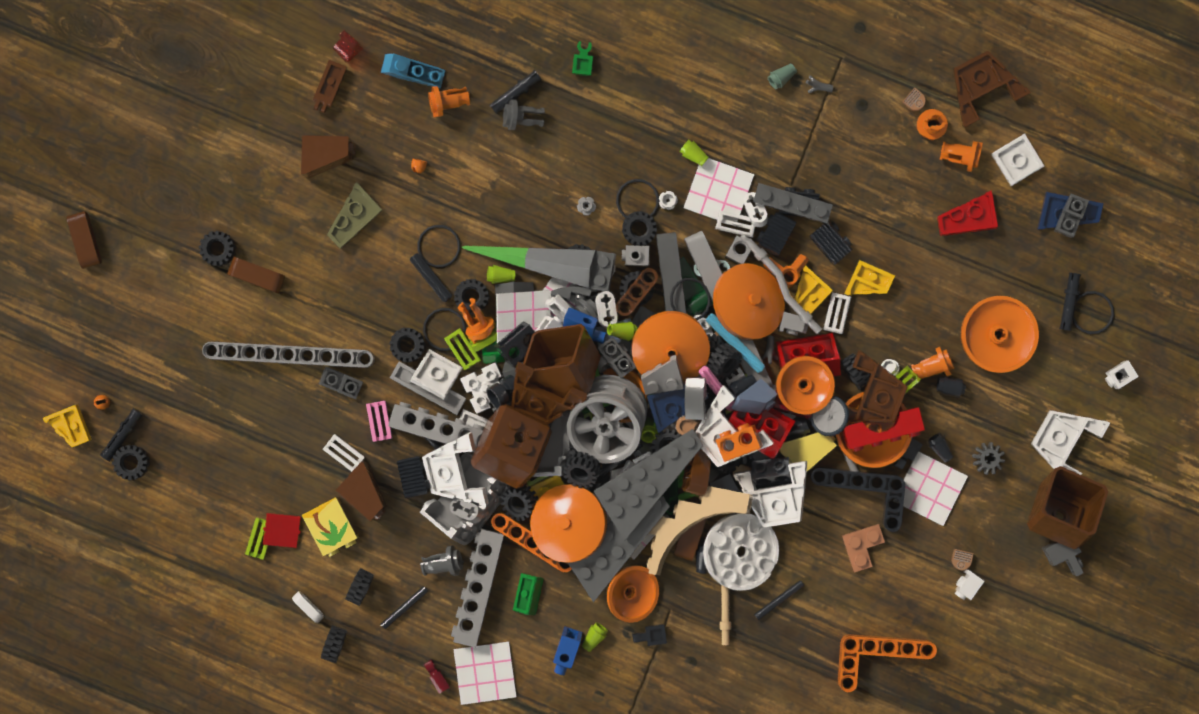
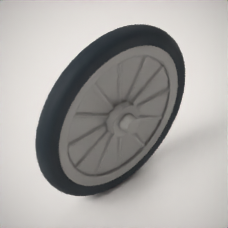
M832 396L830 402L822 410L812 414L810 418L812 426L818 433L824 436L839 434L844 430L849 420L847 405L839 397Z

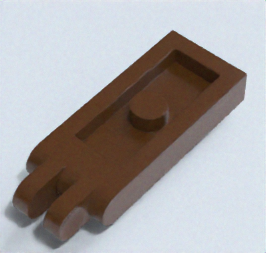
M331 60L328 61L313 101L316 102L314 110L318 111L320 104L323 105L321 113H325L327 107H332L347 71L346 66Z

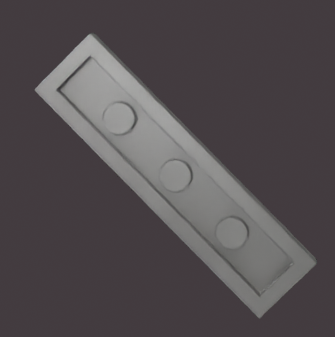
M400 361L398 362L390 376L392 380L458 415L466 400L465 397L450 389L445 399H441L412 383L410 380L416 370Z

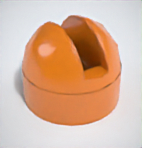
M413 158L411 163L412 170L417 173L424 172L427 162Z
M98 395L94 399V405L99 410H105L110 406V399L106 395ZM106 400V403L97 405V401Z

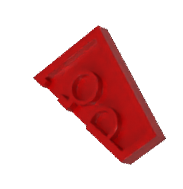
M992 190L939 215L937 221L940 236L997 229L998 223Z

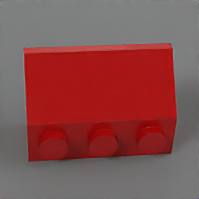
M833 333L776 342L780 370L787 362L794 358L810 356L824 362L831 370L833 377L841 375L840 357Z
M773 408L769 411L764 410L761 414L734 410L729 419V422L737 431V427L746 423L749 426L755 424L758 433L764 430L774 443L758 451L771 459L775 458L795 423L793 419ZM744 433L743 438L749 442L752 436L749 433Z

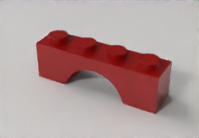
M919 407L898 412L893 426L884 432L871 431L863 422L846 425L843 434L847 449H852L853 452L863 450L864 445L871 444L872 447L883 445L882 441L890 439V442L902 440L901 436L909 434V437L921 435L920 431L925 429Z

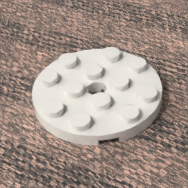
M730 514L720 519L709 531L704 543V562L710 575L719 584L733 590L753 589L770 577L774 565L777 564L779 545L776 534L771 526L763 528L755 515ZM740 546L745 548V554L742 557L736 554Z

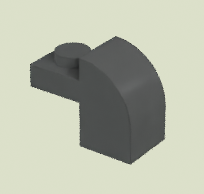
M1056 541L1042 547L1050 565L1055 566L1066 561L1072 575L1079 576L1083 574L1081 569L1083 564L1079 557H1075V555L1081 553L1079 548L1074 550Z

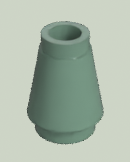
M790 63L771 72L770 76H768V81L774 89L782 88L797 73V70Z

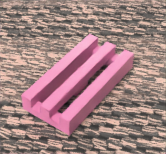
M386 401L366 404L373 442L391 439L392 434L391 428L388 426L389 417ZM380 405H382L385 426L387 431L386 436H384L383 434V428L379 412ZM371 407L375 408L380 437L376 436Z

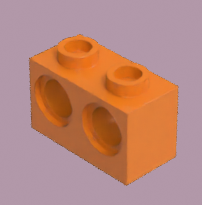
M746 423L737 427L738 431L731 433L728 430L719 434L720 438L716 439V443L724 462L763 447L755 424L749 426ZM744 433L751 434V443H746L743 440ZM726 440H731L734 443L733 450L725 447Z

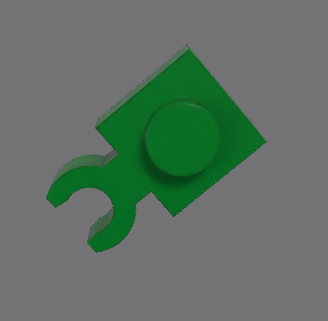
M579 41L577 48L580 55L574 54L572 74L591 76L593 56H588V53L592 49V44L589 42L588 48L582 49L581 41Z

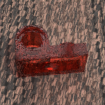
M343 30L339 34L341 39L333 46V50L347 63L363 48L348 32Z

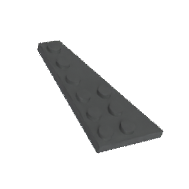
M693 429L594 490L624 541L703 447L702 442Z
M663 495L625 541L611 521L607 524L603 542L591 556L578 562L568 563L593 602L669 509L670 505Z

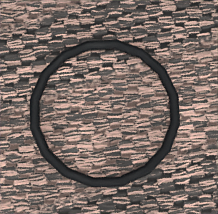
M633 179L620 187L616 196V205L624 218L627 216L619 205V195L626 185L633 182H643L654 190L656 206L650 215L653 216L659 206V195L657 189L650 182L644 179Z
M433 225L426 228L417 242L419 255L427 265L435 268H444L451 265L457 259L460 252V240L457 233L445 225ZM433 228L449 230L455 235L458 243L455 257L443 265H435L428 262L420 250V242L423 235Z
M684 278L678 281L672 288L670 294L671 307L673 311H676L673 304V294L679 284L685 281L697 282L705 289L708 298L706 310L701 316L695 318L699 320L709 310L711 304L710 293L701 281L694 278Z
M1087 291L1077 297V301L1087 294H1097L1102 296L1108 301L1111 307L1110 321L1104 328L1098 331L1084 330L1077 324L1075 318H1073V322L1075 326L1082 332L1088 334H1099L1105 331L1111 325L1114 317V307L1110 299L1103 293L1097 291Z
M440 308L434 310L427 316L423 324V334L425 340L431 347L439 351H449L451 350L450 347L439 348L433 345L428 339L426 334V324L429 318L436 312L450 311L456 314L461 319L463 324V333L465 336L466 324L464 318L457 311L451 308Z

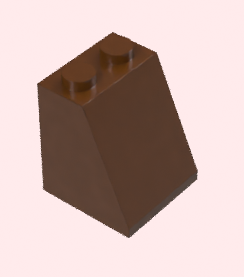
M302 135L301 174L305 178H312L352 161V156L356 155V144L348 136Z
M361 461L335 491L369 521L374 519L377 521L386 512L384 508L387 505L368 462Z

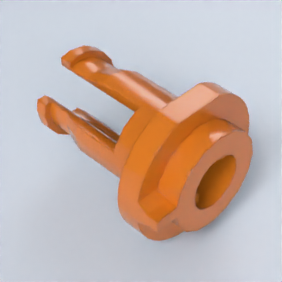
M433 86L432 92H428L429 104L434 118L443 116V110L460 107L465 104L470 105L466 86L462 89L439 91L438 86Z
M929 109L918 117L916 126L921 136L929 140H936L945 134L948 122L946 116L941 111ZM932 120L936 122V126H928V122Z
M943 141L940 160L945 159L953 163L968 165L967 171L972 172L973 168H978L983 143L973 141L971 147L955 143L948 144Z
M470 298V307L475 317L472 318L463 302L460 303L458 309L463 313V318L468 325L466 335L475 344L478 340H483L492 334L495 322L493 318L485 317L481 309L476 305L475 299Z
M937 347L936 355L916 365H911L913 372L920 379L944 371L947 377L952 375L951 370L954 369V365L947 349L942 351L941 347Z

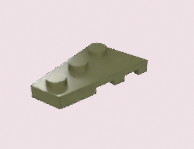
M356 182L327 235L341 249L383 210Z

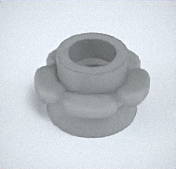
M582 197L579 199L577 209L580 213L590 215L591 212L595 211L596 204H594L593 198Z

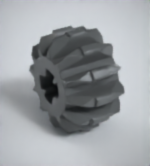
M989 442L987 448V445L982 443V450L979 447L975 448L979 454H972L973 458H977L973 465H979L977 468L978 472L984 469L985 475H988L989 470L992 474H996L995 467L999 470L1002 469L999 462L1005 463L1004 459H1000V456L1005 455V453H998L1000 450L999 445L994 447V444ZM990 453V457H993V460L989 461L987 464L985 456H989Z

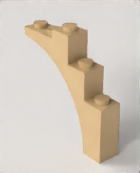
M708 486L706 493L699 497V500L702 501L701 504L678 500V504H675L673 510L675 519L661 517L649 532V534L656 535V538L651 543V550H653L652 558H649L647 563L649 574H661L664 561L671 547L693 525L720 514H750L753 495Z

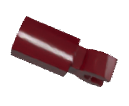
M429 660L424 666L431 675L429 678L438 693L440 694L450 688L442 672L437 670L433 661Z

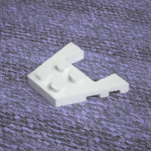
M725 385L720 388L719 393L706 413V418L701 421L695 431L703 444L701 449L717 467L771 446L774 443L766 432L761 430L758 435L763 445L762 448L726 462L723 461L716 439L720 438L719 434L730 430L731 433L737 431L721 412L736 399ZM743 438V440H744L746 443H751V442H752V439H751L749 442H747V441ZM726 440L725 447L733 450L734 443L731 440Z
M1049 411L1031 445L1053 469L1062 466L1081 475V472L1065 464L1083 429L1102 438L1110 423Z
M472 432L424 455L422 459L432 494L452 499L459 498L463 499L464 502H476L481 506H487L489 500L485 487L467 488L459 457L461 452H471L476 449Z
M807 461L790 463L788 465L792 484L756 489L752 480L751 470L734 474V478L736 481L738 480L742 487V492L753 495L751 507L763 528L800 522L802 520Z

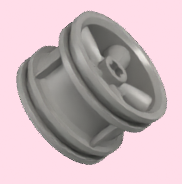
M615 375L594 377L591 391L587 395L586 400L583 403L579 402L576 404L575 408L571 410L567 421V434L573 447L578 452H582V455L588 453V457L594 456L593 460L597 459L599 463H615L629 457L639 444L642 429L647 418L648 408L643 393L634 383L623 377L620 378ZM603 403L612 404L616 407L612 413L604 412ZM587 407L595 415L592 421L584 418L583 408ZM629 416L634 427L632 429L620 427L619 420Z

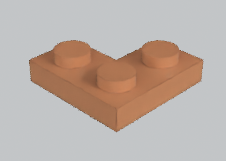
M879 524L842 535L853 572L872 567L867 548L885 543Z

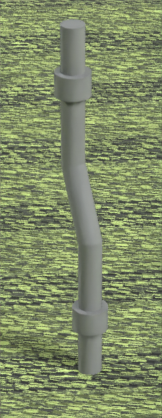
M749 238L745 244L753 251L755 258L758 261L761 260L776 276L784 300L801 317L800 320L804 324L807 323L818 334L822 328L812 319L813 316L809 311L806 312L791 296L783 272L766 255L767 252L763 248L760 249Z

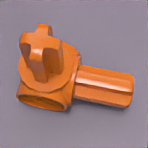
M800 254L791 266L782 267L770 258L783 272V275L787 274L792 277V282L786 281L788 288H791L801 276L800 272L809 261L805 255Z

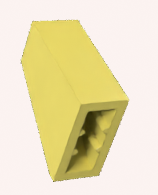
M816 432L784 442L779 452L784 457H789L792 463L807 461L808 471L837 446L834 443L836 439L834 436H824Z

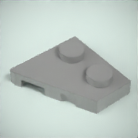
M676 355L671 356L670 361L663 365L661 363L658 364L653 370H649L641 376L645 395L684 389Z

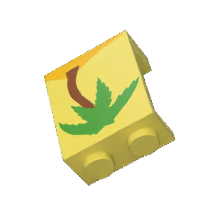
M335 497L302 515L323 556L328 554L331 557L340 552L338 548L344 545L348 548L356 544L355 539L359 538L340 505L339 497Z

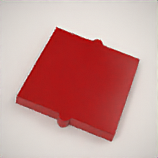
M267 513L265 527H263V545L297 548L298 534H300V516Z

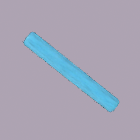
M713 313L706 318V322L727 343L741 352L742 358L757 373H760L765 368V365L736 336L729 333L722 326Z

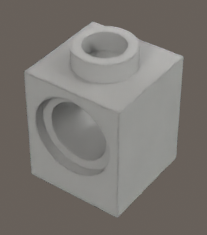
M744 235L736 236L725 258L737 264H744L751 251L745 244L749 238ZM742 244L745 247V253H736L735 246Z

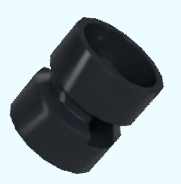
M508 375L501 379L499 383H494L486 389L487 396L496 409L501 405H508L510 401L512 402L514 376Z

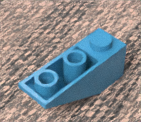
M393 53L385 54L381 73L441 88L445 70Z

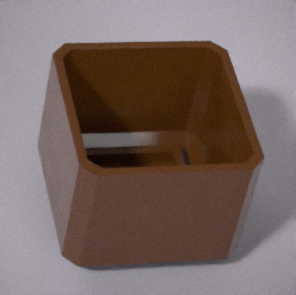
M582 324L536 331L532 335L523 364L534 369L533 375L528 381L529 383L564 398L571 387L583 391L587 395L590 393L601 355L586 328Z
M507 404L501 405L486 422L471 459V464L473 468L516 489L523 487L537 472L552 430L549 425ZM514 435L521 436L523 442H517L514 438Z
M1059 466L1040 483L1027 525L1031 531L1071 549H1078L1096 533L1108 490L1103 484ZM1056 512H1061L1064 520L1058 519Z

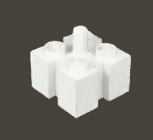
M496 363L482 368L483 374L477 376L473 372L461 378L466 392H472L474 396L470 401L476 414L491 408V402L487 396L486 389L494 383H499V378L503 377Z

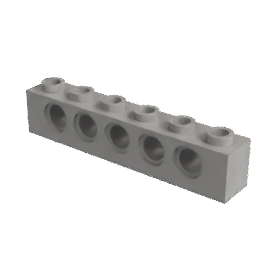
M400 402V405H394L389 427L445 444L461 437L464 430H469L472 432L476 448L484 430V426L474 424L471 427L466 425L467 421L456 418L455 422L448 420V416L437 413L436 416L429 414L430 410L421 407L418 410L411 409V404ZM410 413L416 416V422L412 425L406 420L407 415ZM427 419H432L435 422L432 430H428L425 427ZM447 424L453 427V433L449 436L443 432V428Z
M482 528L481 532L476 534L474 543L478 545L476 551L472 550L470 562H473L471 570H467L465 580L468 581L467 589L463 588L460 599L464 601L462 607H458L456 618H459L458 625L453 626L451 637H454L453 642L475 648L477 646L504 539L502 533ZM489 545L492 548L491 554L484 555L481 547ZM480 563L487 566V572L484 574L477 571V565ZM475 582L481 583L482 591H473L472 584ZM475 601L478 609L475 611L469 610L467 607L468 602ZM463 621H472L473 628L470 630L465 629Z

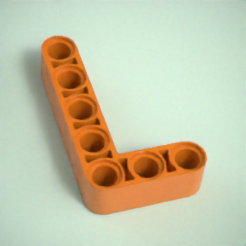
M497 513L492 518L491 523L495 530L562 572H569L572 569L570 566L563 568L559 561L547 558L537 546L534 548L530 547L527 541L532 537L531 530L521 523L511 519L505 513ZM498 516L504 517L506 520L505 526H497L495 519ZM513 527L521 528L522 535L520 537L512 535L511 530Z
M845 635L840 642L838 685L845 692H852L856 689L859 654L932 659L937 653V648L928 640ZM849 639L855 641V645L851 649L845 647V643ZM870 640L873 641L874 647L871 650H866L865 643ZM892 642L893 649L886 652L884 650L885 643ZM910 643L912 645L911 652L904 653V645ZM925 645L931 646L929 654H923L922 652ZM849 658L853 659V666L845 668L844 661ZM851 678V686L844 687L843 680Z

